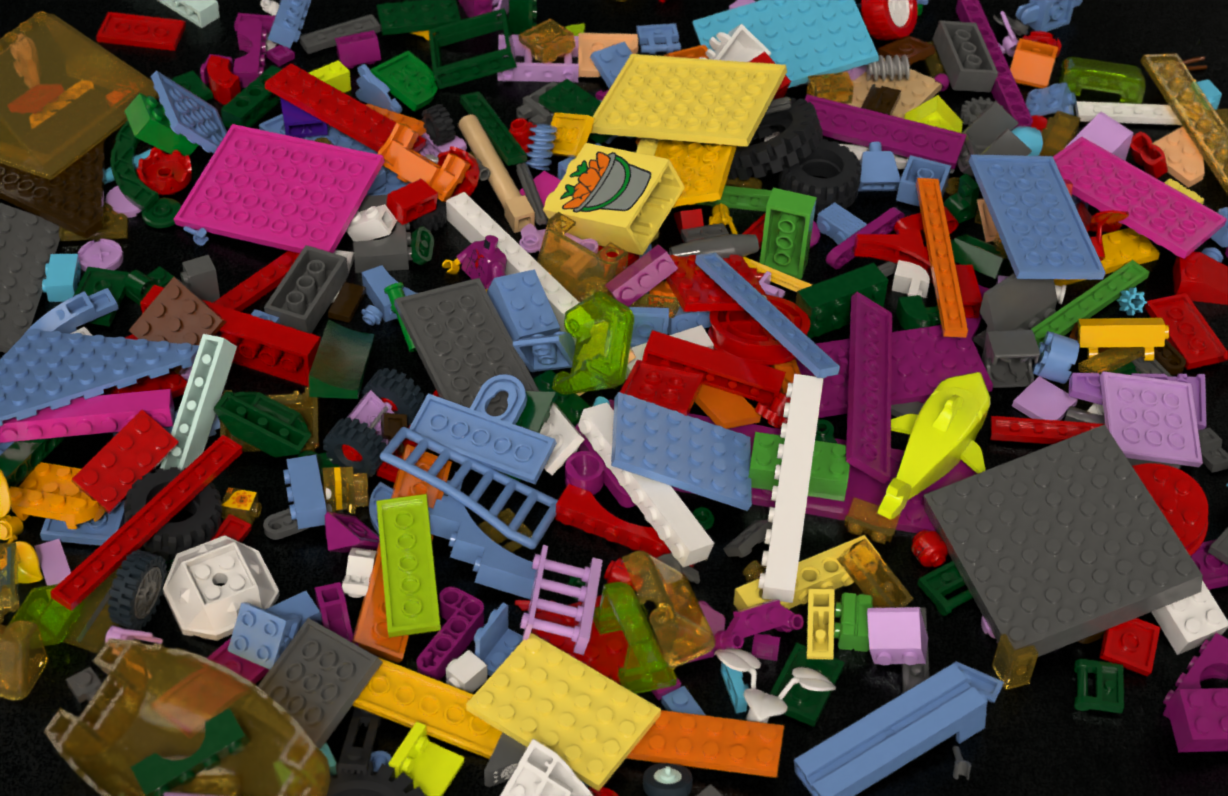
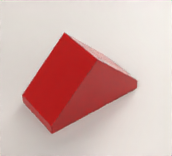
M702 209L674 213L680 235L681 229L704 226Z

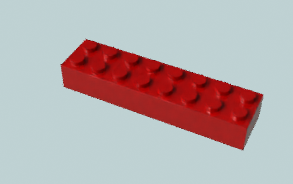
M154 285L140 302L142 314L164 289L163 287ZM202 300L226 321L215 336L225 338L237 346L232 363L309 387V373L321 342L319 336Z

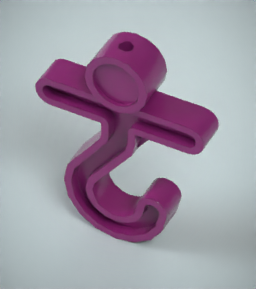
M577 424L575 428L585 440L578 448L580 452H575L566 461V486L571 484L590 491L594 495L601 490L604 482L621 506L625 508L635 506L636 504L633 503L627 491L619 484L612 471L607 468L601 456L593 449L592 444L581 433Z

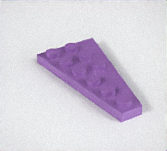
M1072 373L1069 378V396L1103 405L1100 374ZM1131 374L1133 376L1191 383L1198 430L1206 428L1205 374H1197L1196 377H1187V374H1178L1177 377H1168L1165 374Z

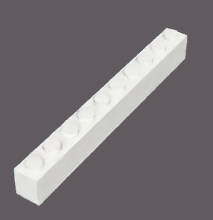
M465 192L446 200L447 220L471 244L475 241L485 240L487 235H493L498 238L497 247L507 258L505 275L535 269L560 325V331L570 333L576 346L592 338L590 334L595 327V317Z
M794 374L793 383H788L786 397H791L790 403H785L783 417L788 418L787 424L782 423L780 438H785L784 444H779L777 458L782 459L781 465L776 464L774 479L779 480L778 486H773L771 497L772 501H776L775 508L770 507L768 522H772L773 526L772 529H767L765 544H770L769 551L763 552L762 566H767L766 574L760 573L758 588L763 589L762 599L793 603L823 378Z

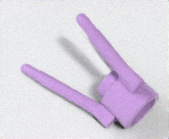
M1001 11L1000 14L1009 36L1003 39V45L999 44V47L1003 54L1007 53L1009 56H1014L1018 40L1010 27L1004 11Z
M115 625L111 626L105 637L106 644L111 646L110 652L119 655L147 676L153 677L154 674L122 650L124 648L128 649L132 645L133 639L162 643L163 640L153 637L152 633L124 629Z

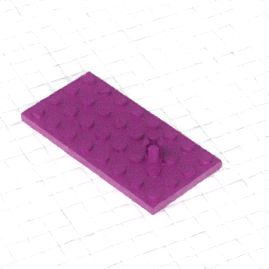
M941 325L892 332L891 405L927 400L943 380L975 372L982 374L988 392L992 391L993 383L969 332L966 338L943 337ZM850 339L817 343L816 345L840 366L838 375L823 378L818 418L847 414ZM795 359L801 375L816 377L804 364Z

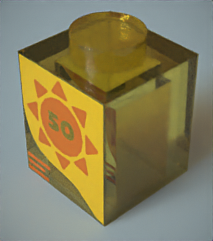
M228 487L222 501L223 522L229 514H232L251 524L252 527L255 517L258 518L260 516L262 508L261 503L258 502L257 492Z

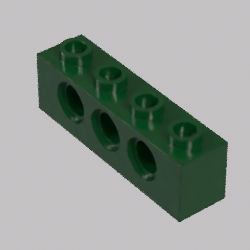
M273 65L270 66L229 103L224 105L221 109L224 126L230 128L232 124L250 128L280 102V97L265 89V81L282 69Z

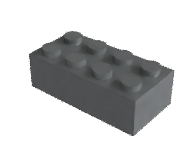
M939 21L932 40L953 90L990 92L998 72L977 24Z
M305 245L265 305V313L279 317L281 325L312 333L349 276L346 257Z

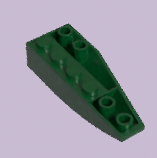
M509 0L511 32L516 35L537 34V0Z

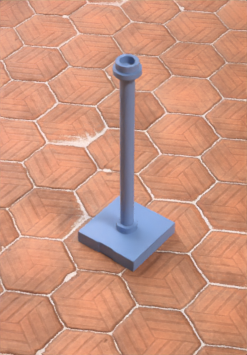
M651 243L644 254L639 255V259L651 250ZM649 291L640 297V307H623L622 331L631 348L647 343L652 330L668 335L669 308H650Z

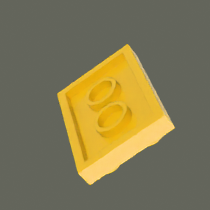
M554 113L551 126L557 128V131L553 133L556 139L551 141L554 143V148L549 150L555 156L576 158L585 143H587L589 134L593 130L595 118L589 115Z

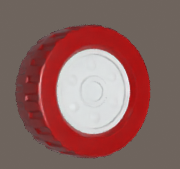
M861 0V4H856L866 28L878 40L887 41L907 37L915 27L918 12L917 0Z

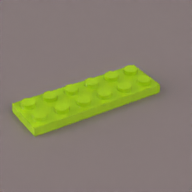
M427 494L378 500L376 503L389 637L440 631L441 624Z

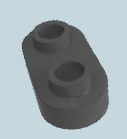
M290 508L268 516L263 523L265 535L274 540L282 539L308 529H298L297 519H291Z

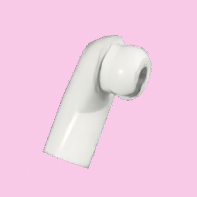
M262 0L260 5L263 7V10L271 14V16H276L279 4L270 0Z

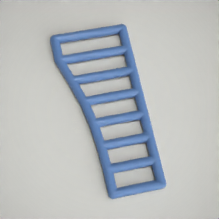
M406 427L400 428L380 454L382 461L448 494L487 521L505 537L529 549L537 547L556 516L557 499ZM407 438L418 445L408 458L403 460L393 455V453L403 440ZM428 448L440 455L429 470L425 471L415 466V464ZM448 459H451L461 464V467L451 481L447 483L436 476ZM470 470L484 475L470 496L457 489ZM494 480L505 485V488L488 511L478 503V500L491 481ZM515 490L528 497L509 526H507L497 516ZM536 501L549 506L548 511L531 537L517 532Z

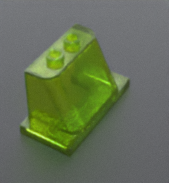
M614 582L604 584L600 606L594 609L593 620L600 634L622 630L629 644L624 667L619 668L618 677L622 686L635 694L676 686L677 677L642 600L638 599L633 588L627 583Z

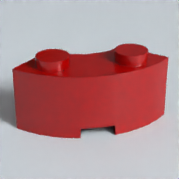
M211 55L207 62L210 90L218 102L226 105L241 92L239 76L232 74L229 59Z

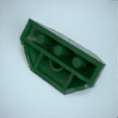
M226 391L213 410L232 436L273 457L300 454L311 438V433L301 413L259 392L233 393V391Z

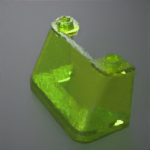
M1077 57L1066 58L1061 66L1059 84L1066 82L1070 91L1076 94V96H1080L1081 90L1084 88L1121 94L1120 102L1141 104L1145 92V79L1141 69L1136 66Z
M599 290L565 312V330L577 340L571 374L565 371L556 374L553 380V390L567 395L616 388L625 381L634 325V315L628 306Z

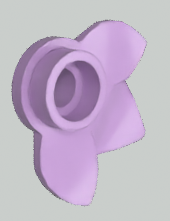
M528 224L521 230L522 238L519 245L527 253L554 251L557 249V241L554 240V228L537 230L534 225Z

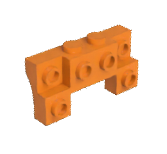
M396 123L388 140L377 153L384 157L385 162L383 166L398 174L397 178L406 183L409 181L412 183L422 178L438 192V199L446 202V200L450 199L457 184L462 183L465 172L471 164L455 154L448 153L441 167L412 149L419 135L418 132L402 123Z

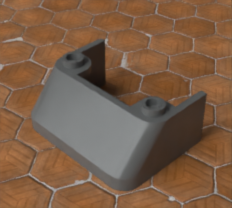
M996 101L962 132L967 134L957 164L964 175L968 174L970 177H975L968 162L970 155L1028 156L1032 152L1011 131L1019 124L1018 121Z

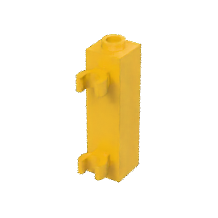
M1163 318L1078 319V343L1080 348H1087L1088 361H1098V347H1143L1142 356L1144 361H1154V347H1164L1165 339L1169 338V326L1165 325Z

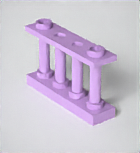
M499 35V50L506 48L504 35ZM512 35L515 56H524V63H516V68L498 72V81L562 82L568 79L571 82H578L579 64H572V57H578V36ZM532 56H544V63H532ZM552 56L564 57V64L552 63Z
M543 545L540 555L535 554L532 569H535L536 573L528 614L523 613L520 628L524 629L522 640H528L533 628L571 638V641L575 642L573 652L584 655L590 639L603 560L592 558L590 566H585L583 569L546 559L548 546ZM545 569L581 578V581L585 582V586L578 588L543 579V571ZM544 589L576 597L578 601L582 602V605H578L576 608L538 598L539 591ZM536 608L575 618L574 621H578V626L572 628L534 618Z

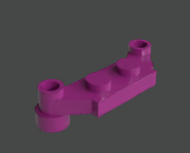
M770 600L734 611V618L727 630L717 631L714 635L713 643L717 650L740 649L743 646L744 638L773 628L779 632L801 629L804 623L803 617L780 605V600Z

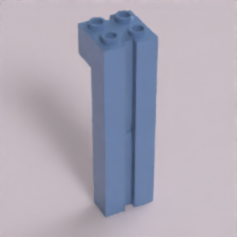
M953 663L794 759L795 773L812 796H855L952 735L956 734V741L960 744L984 729L987 715V698L980 689L969 685L971 684V679L967 672L963 669L960 670Z

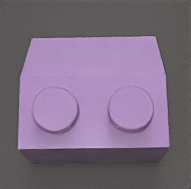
M920 607L868 608L869 649L874 664H926L928 636Z

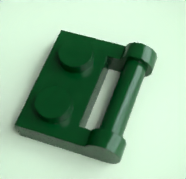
M953 561L918 579L917 585L932 600L942 616L948 615L952 612L953 608L973 598L968 589L948 600L944 597L966 585Z
M1087 659L1076 660L1077 697L1075 698V708L1080 711L1093 709L1122 714L1124 709L1123 664ZM1089 672L1095 673V697L1088 696Z

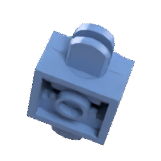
M1030 0L1028 4L1022 5L1017 9L1016 18L1024 25L1028 24L1035 31L1047 32L1069 24L1073 7L1079 6L1082 0Z

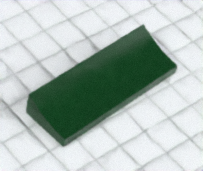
M328 320L309 373V397L358 399L375 343V334L353 331Z

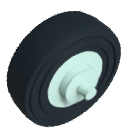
M658 763L650 766L644 772L643 788L648 796H688L692 789V774L682 765Z

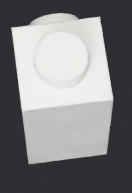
M385 204L377 207L372 206L367 210L357 211L346 232L353 241H369L390 235L397 220Z

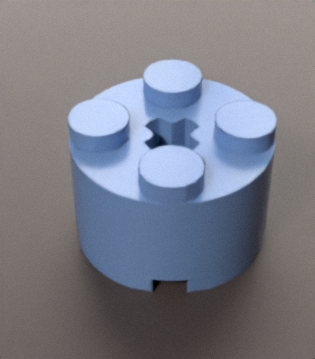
M1047 331L1044 342H1040L1038 345L1040 356L1038 363L1033 365V374L1065 384L1072 373L1069 370L1072 364L1075 365L1080 347V344L1077 343L1078 341Z

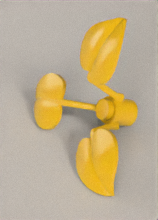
M0 469V539L8 540L5 545L7 553L0 557V567L5 576L12 581L26 584L38 582L43 579L36 551L27 542H14L17 540V535L23 531V523L20 518L7 515L11 509V494L7 480Z

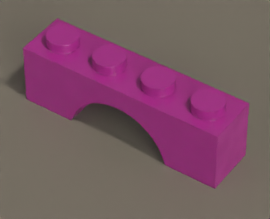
M238 21L237 36L239 50L248 52L245 56L234 61L233 73L239 76L240 88H246L264 72V67L262 66H265V54L267 52L266 42L264 41L268 40L267 29H263V21Z
M341 583L316 587L317 608L321 613L322 626L352 642L353 632Z
M1216 633L1211 641L1208 639L1204 641L1199 650L1201 655L1199 658L1197 656L1192 658L1187 667L1190 671L1187 674L1182 673L1175 684L1178 688L1176 691L1170 690L1163 701L1164 704L1179 689H1201L1200 682L1209 678L1228 679L1227 638ZM1166 706L1163 715L1170 719Z

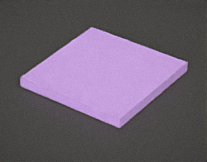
M1111 372L1101 373L1100 383L1105 425L1126 458L1200 467L1203 461L1191 383Z

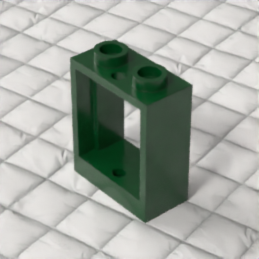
M967 234L951 240L955 262L962 265H973L974 270L995 279L1007 273L1010 261L1005 250Z

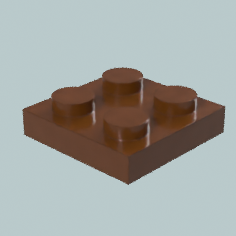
M908 35L878 48V52L883 58L886 55H890L892 60L894 55H898L900 60L902 55H906L911 66L913 63L935 54V46Z

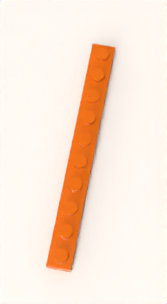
M917 178L916 189L943 337L966 338L968 328L939 179Z

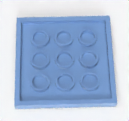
M156 71L151 76L154 83L153 87L158 92L159 101L165 109L164 113L171 123L170 128L176 134L184 135L191 143L199 144L206 152L215 153L227 133L217 108Z

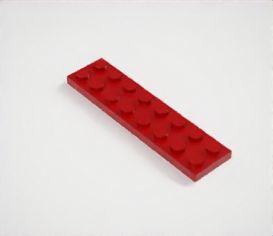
M292 63L265 81V89L376 152L386 143L396 125L395 121ZM418 135L412 149L416 152L420 151L425 147L426 139Z

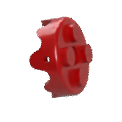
M451 146L449 151L441 152L437 155V164L442 167L448 153L455 154L470 163L471 165L465 172L462 183L457 184L450 198L463 192L470 196L478 184L479 165L473 155Z
M153 147L150 155L145 159L141 158L138 168H136L138 178L159 195H173L184 189L192 179L189 155L183 156L178 150H174L171 154H165L161 149Z

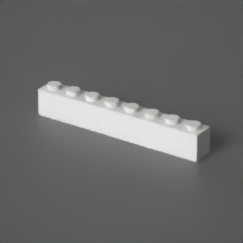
M608 402L583 409L578 423L581 433L586 436L593 449L598 452L605 462L607 468L612 471L619 484L627 491L633 503L638 506L645 519L653 526L659 538L670 549L673 557L679 561L682 567L706 560L714 542L670 485L611 466L614 410Z

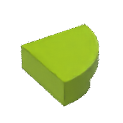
M582 23L565 26V33L567 36H578V33H585V25Z

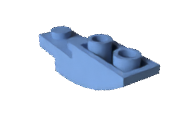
M108 288L90 296H87L84 291L50 310L28 330L39 329L40 331L72 333L77 330L76 327L119 309L118 304Z

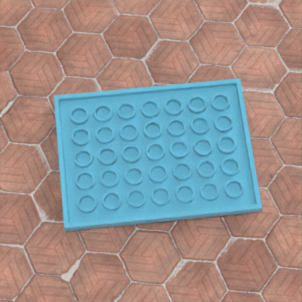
M760 0L693 21L700 45H705L711 50L713 48L710 46L709 41L712 37L718 40L716 35L719 32L728 34L731 30L742 24L771 52L770 58L776 64L786 65V76L791 81L788 88L879 61L878 53L854 0Z

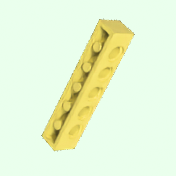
M863 535L798 562L793 603L780 601V605L789 610L799 604L808 603L809 589L835 590L842 586H849L863 577H870L878 571L881 556L867 537ZM759 579L735 588L733 604L737 610L770 601L769 599H762L763 589L758 588Z

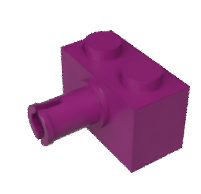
M374 30L335 38L339 61L346 68H354L362 63L373 64L377 60H381L378 38Z

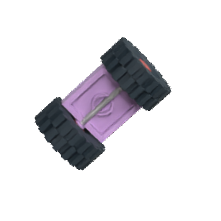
M384 368L383 371L381 369L378 370L362 390V399L345 420L343 418L340 419L323 440V449L327 451L326 456L332 458L331 462L334 465H339L342 472L346 470L348 472L347 475L353 476L355 474L356 478L361 479L363 476L364 479L372 477L384 462L380 459V454L387 446L388 439H383L381 436V415L383 413L407 415V426L409 427L424 402V394L419 393L421 388L413 384L414 380L405 378L406 374H398L395 369H392L390 372L389 368Z

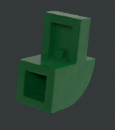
M921 295L899 297L896 315L904 330L941 325L938 306L925 308Z

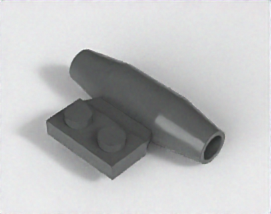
M721 223L681 229V238L684 243L670 247L669 255L689 256L716 252L721 258H729L733 254L744 257L758 252L759 243L756 235L729 234L724 224Z

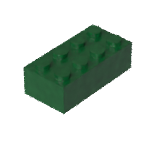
M874 263L797 291L796 305L810 318L808 338L819 337L824 333L850 324L851 296L856 292L884 307L888 279Z

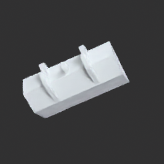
M742 24L731 30L728 34L719 32L716 35L718 40L712 37L709 43L713 50L708 49L705 53L710 60L749 62L763 52H766L769 56L771 55V52Z

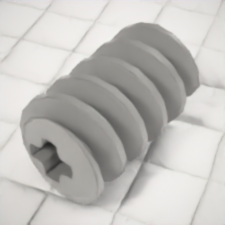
M879 55V61L867 64V81L870 80L871 75H873L875 81L878 80L879 75L882 76L883 81L886 80L887 75L890 76L891 81L894 80L895 75L898 76L899 81L902 80L903 75L906 76L907 81L909 80L910 65L906 55H902L901 60L898 55H894L893 60L890 55H886L885 60L882 55Z

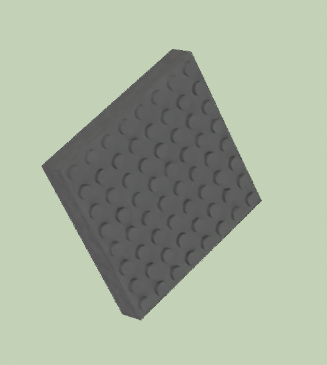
M1105 424L924 494L927 516L936 532L945 542L948 554L962 576L989 628H991L1011 667L1201 592L1202 573Z

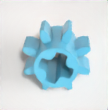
M1129 288V291L1122 290L1120 299H1117L1121 306L1119 310L1127 311V315H1134L1135 312L1142 313V307L1144 304H1147L1143 297L1144 292H1137V288Z

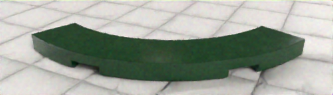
M127 120L117 134L114 149L111 151V169L115 182L124 197L134 206L147 213L160 197L157 192L147 187L136 175L134 155L140 139L134 136Z

